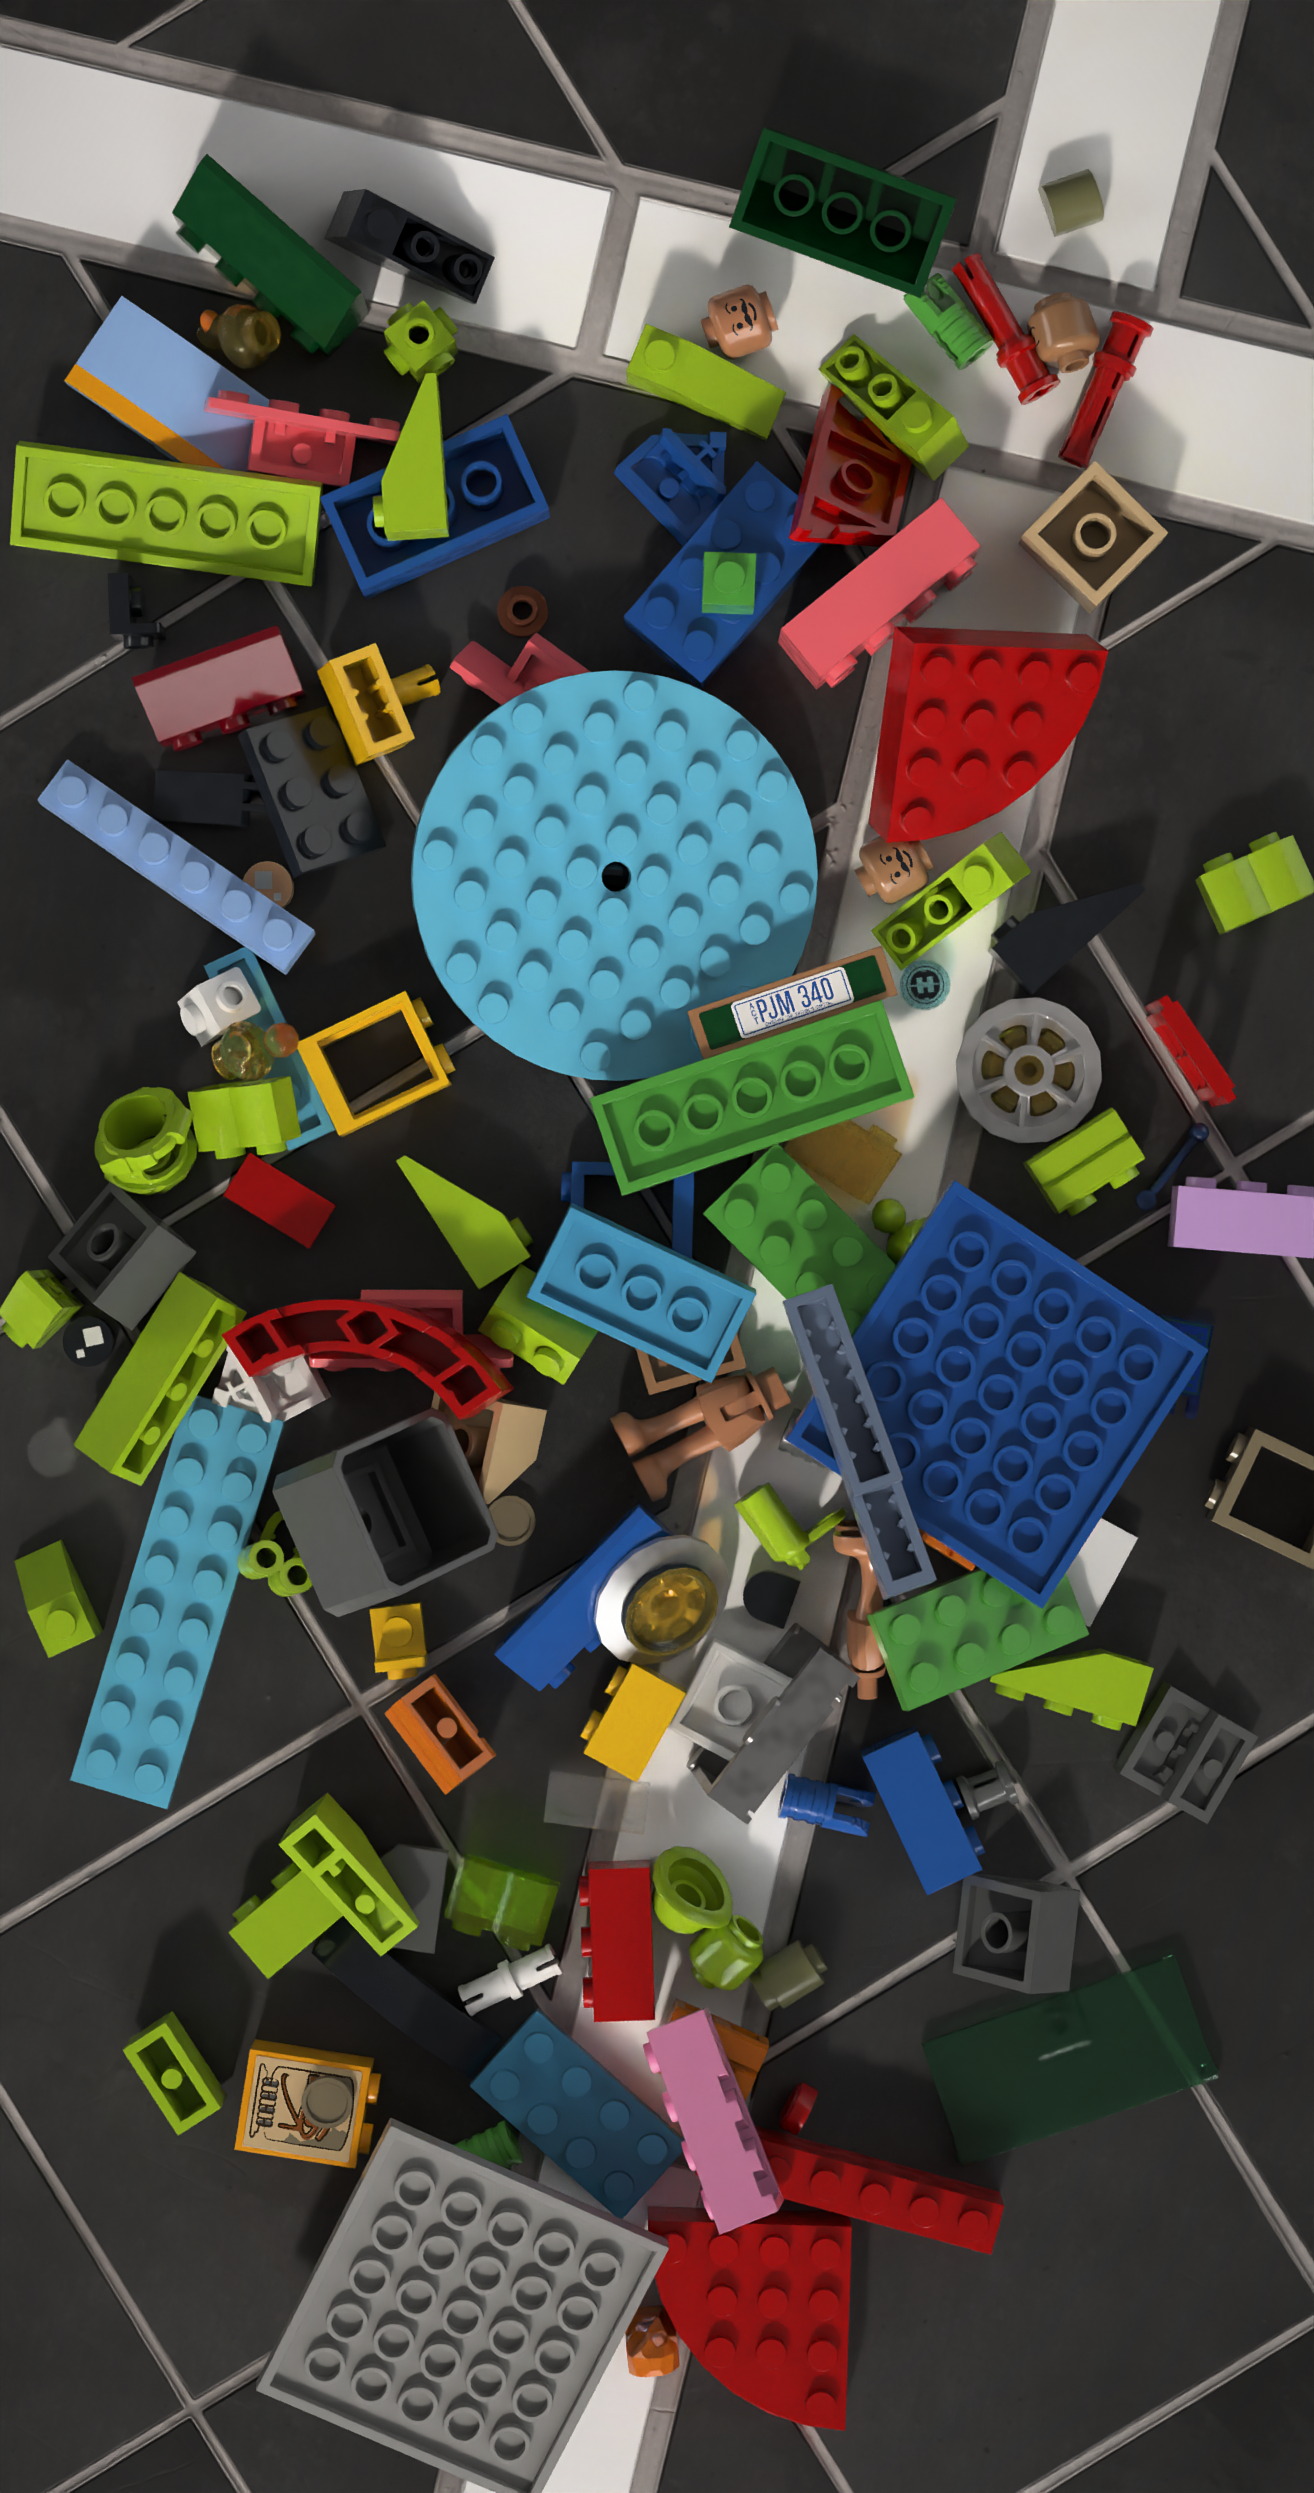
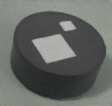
M96 1316L80 1317L67 1326L63 1335V1348L68 1358L75 1364L84 1367L96 1366L105 1362L112 1355L115 1348V1334L112 1327L102 1318Z

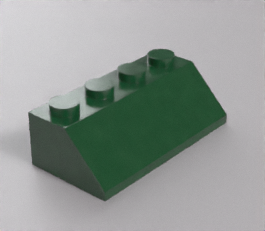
M764 127L729 228L921 298L958 197L773 128Z
M206 154L202 158L172 211L177 225L180 226L175 233L197 254L204 248L215 257L218 262L213 267L234 287L243 282L256 294L252 302L267 317L275 321L280 315L294 328L290 336L304 350L313 355L318 349L329 359L369 314L362 291L212 157Z

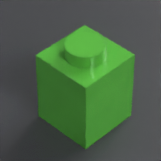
M704 552L702 613L753 615L756 553Z

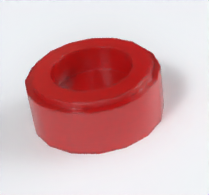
M804 2082L797 2083L781 2112L778 2121L779 2128L796 2136L812 2110L818 2089Z

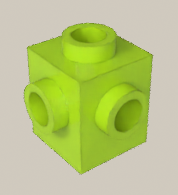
M424 300L415 307L408 303L398 309L387 320V324L390 327L383 332L389 347L384 350V353L401 375L409 371L419 384L423 381L426 373H436L438 377L454 363L455 359L453 357L458 353V349L453 335L458 332V329L441 307L432 311ZM426 329L429 332V337L424 343L416 344L411 341V338L421 330Z

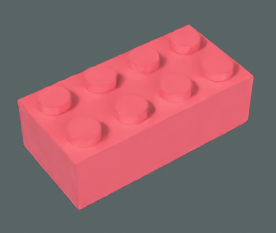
M940 498L783 626L778 643L816 690L825 682L833 688L855 670L854 665L858 662L855 658L866 650L872 656L893 639L895 625L903 618H906L911 624L934 605L933 601L937 598L936 591L945 586L950 592L965 581L973 573L972 569L977 565L974 558L981 545L945 501Z

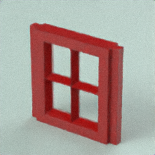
M1165 995L1147 1004L1144 1007L1149 1013V1016L1146 1017L1147 1021L1201 1101H1208L1212 1107L1228 1104L1237 1097L1232 1091V1088L1235 1087L1234 1083L1178 1000L1172 1002L1169 996Z

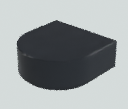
M763 1570L755 1573L747 1580L743 1589V1602L746 1610L755 1619L784 1629L801 1581L772 1570Z

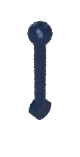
M1195 1123L1191 1126L1189 1130L1190 1137L1148 1190H1142L1136 1195L1135 1202L1140 1209L1150 1210L1155 1206V1196L1195 1145L1198 1142H1204L1208 1138L1209 1129L1205 1124Z

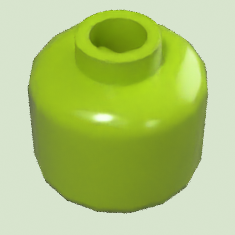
M736 1914L731 1918L727 1926L718 1929L704 1928L689 1945V1957L693 1964L691 1967L693 1976L701 1985L708 1989L717 1987L726 1991H734L742 1985L763 1961V1948L761 1946L763 1944V1937L748 1919Z

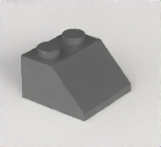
M109 1182L50 1253L48 1258L95 1306L130 1330H133L174 1281L178 1272H183L186 1265L197 1252L177 1232L128 1191Z
M978 1873L964 1878L953 1973L1027 1994L1069 1991L1080 1890L1040 1880Z

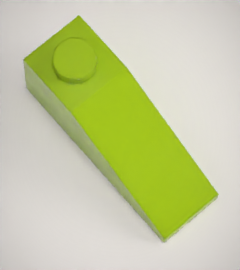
M645 324L626 370L628 384L766 441L786 395L785 391L710 351L649 324Z
M436 373L425 374L382 477V495L373 496L375 527H384L388 541L450 537L440 393Z
M404 1155L396 1160L478 1289H482L532 1256L526 1247L534 1243L518 1217L509 1221L503 1212L408 1156Z
M49 1269L25 1271L18 1278L0 1308V1316L6 1321L1 1328L19 1347L23 1348L28 1343L33 1349L41 1348L84 1305Z
M328 1792L291 1822L278 1845L380 1956L384 1955L419 1926L420 1922L362 1829Z

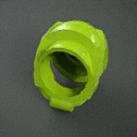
M142 1087L131 1094L115 1100L104 1111L99 1122V1131L96 1136L94 1151L97 1162L107 1181L126 1191L148 1196L165 1193L186 1178L197 1156V1140L190 1129L194 1115L192 1111L185 1108L172 1090L162 1087ZM150 1136H155L154 1138L144 1140Z

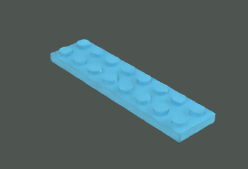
M197 1394L175 1430L70 1779L74 1782L164 1809L170 1807L240 1571L237 1566V1558L241 1550L249 1545L286 1422L275 1419L272 1423L263 1421L261 1414L228 1405L225 1408L211 1403L212 1398Z

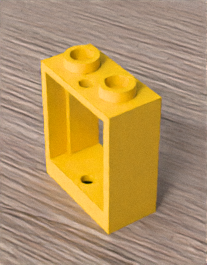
M404 991L295 1043L339 1136L344 1137L452 1085L447 1074L455 1071V1067L444 1044L441 1043L433 1046L425 1028L433 1025V1021L421 997L412 1001L409 994ZM402 1011L434 1078L354 1115L323 1048Z

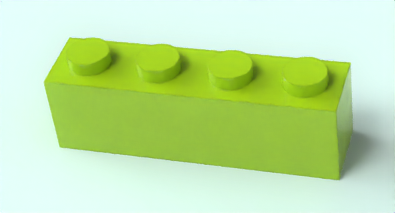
M179 1271L73 1445L108 1472L142 1486L228 1344L222 1337V1334L240 1324L247 1312L211 1287Z

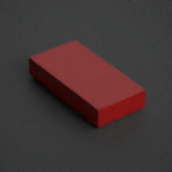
M249 1152L223 1194L226 1198L311 1249L337 1207L334 1203Z

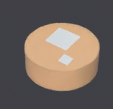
M271 861L259 862L249 868L243 878L244 882L283 909L290 903L293 897V879L290 873L278 863Z

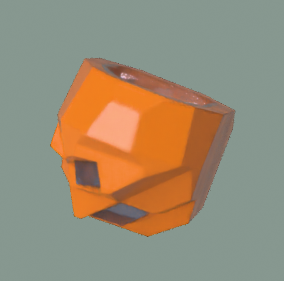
M662 2305L638 2307L625 2332L629 2373L636 2377L645 2378L669 2374L680 2366L677 2331L665 2307Z

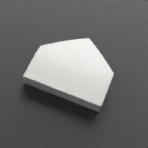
M227 1345L226 1351H228L225 1365L219 1386L215 1388L211 1403L225 1408L228 1405L258 1413L261 1414L263 1421L272 1423L275 1419L286 1421L332 1396L317 1368L310 1367L309 1355L286 1363L267 1375L249 1377Z

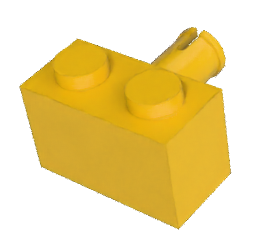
M376 643L329 660L317 671L356 766L398 750L415 739L402 707L440 694L438 679L421 686L418 685V683L429 680L431 676L436 674L429 664L422 665L421 668L390 679Z

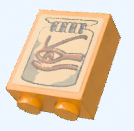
M255 2039L249 2053L234 2150L355 2169L359 2154L369 2155L373 2124L364 2123L367 2104H377L381 2074L372 2073L374 2058ZM321 2076L340 2078L349 2086L353 2095V2106L349 2117L341 2125L334 2128L325 2129L313 2125L306 2119L302 2111L301 2100L305 2088L312 2080Z

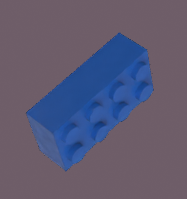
M508 414L443 442L450 537L387 540L384 527H375L373 496L382 495L381 480L386 468L320 497L365 600L550 518L548 504Z
M756 461L624 615V626L694 686L702 690L827 543L800 542L788 538L798 495ZM704 552L756 553L753 615L702 613Z

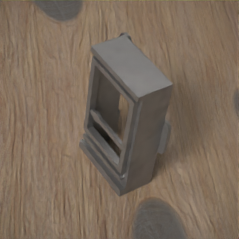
M794 1623L764 1661L765 1665L785 1674L793 1680L780 1697H773L743 1736L742 1741L744 1744L734 1757L728 1761L699 1746L686 1765L708 1797L747 1825L752 1820L748 1811L750 1810L753 1813L757 1811L834 1710L830 1704L834 1699L837 1702L842 1700L843 1696L840 1691L846 1683L853 1688L860 1679L858 1674L837 1652L798 1623Z

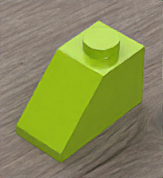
M62 1539L14 1561L28 1614L49 1658L88 1641L103 1632Z

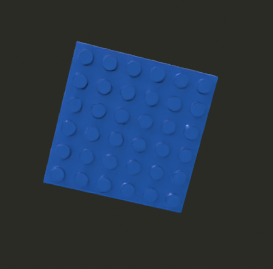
M955 1180L949 1183L851 1334L903 1477L901 1483L917 1527L1042 1609L1208 1352L1207 1348ZM812 1394L784 1437V1440L841 1477L814 1394Z

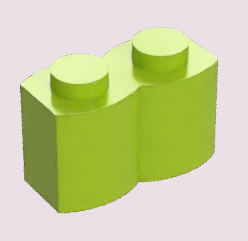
M1276 831L1251 842L1249 847L1252 853L1234 860L1231 852L1203 864L1206 873L1199 876L1195 881L1219 935L1314 893L1313 878L1293 835L1280 840Z
M291 1076L220 1083L187 1092L190 1109L194 1115L193 1125L198 1152L215 1151L216 1159H226L246 1154L245 1147H256L257 1155H266L287 1150L286 1141L301 1137Z

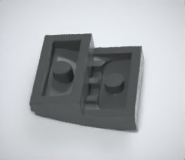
M1163 1681L1113 1769L1159 1795L1172 1805L1208 1824L1258 1736Z

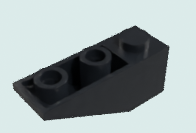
M367 189L343 191L324 238L371 263L471 304L477 303L495 259L494 256Z

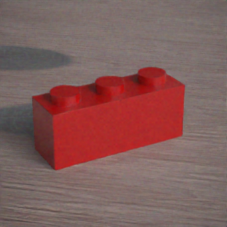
M650 1860L589 1862V1876H579L580 1907L590 1906L591 1925L581 1927L582 1957H592V1977H583L584 2008L594 2009V2022L655 2020Z

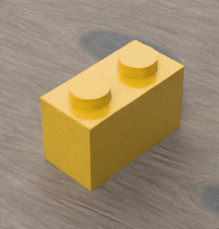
M631 1662L628 1669L620 1665L617 1667L604 1691L611 1695L612 1698L603 1714L596 1710L592 1712L580 1737L587 1740L584 1746V1754L637 1783L686 1695V1688L645 1665Z

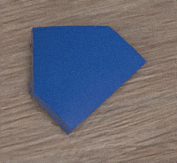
M663 428L660 435H651L623 460L613 473L682 546L688 542L726 495V486H724L726 432L710 431L709 435L674 433L672 429Z

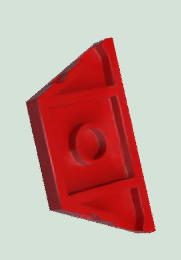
M831 384L821 398L788 538L800 542L881 547L896 535L912 462L896 445L891 444L883 437L881 430L867 416L859 422L839 402L844 393L838 387Z

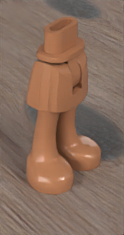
M774 1367L753 1376L751 1371L745 1373V1376L725 1377L713 1380L712 1383L707 1382L696 1387V1397L664 1414L649 1419H635L626 1412H620L610 1418L629 1458L672 1433L701 1421L706 1423V1426L675 1444L632 1462L652 1503L664 1498L667 1493V1479L678 1467L720 1446L730 1452L755 1434L766 1422V1419L768 1421L774 1418L772 1412L791 1403Z
M856 1519L844 1520L835 1526L833 1546L837 1552L857 1558L862 1574V1586L857 1609L848 1610L846 1615L848 1658L851 1661L849 1666L860 1677L857 1681V1697L870 1700L878 1698V1678L885 1674L886 1666L866 1615L883 1608V1598Z

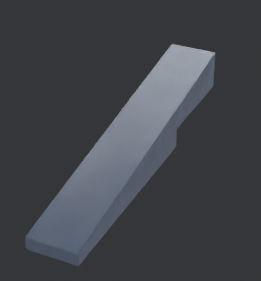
M833 1284L784 1300L782 1303L883 1600L934 1582L937 1579L901 1483L903 1477Z

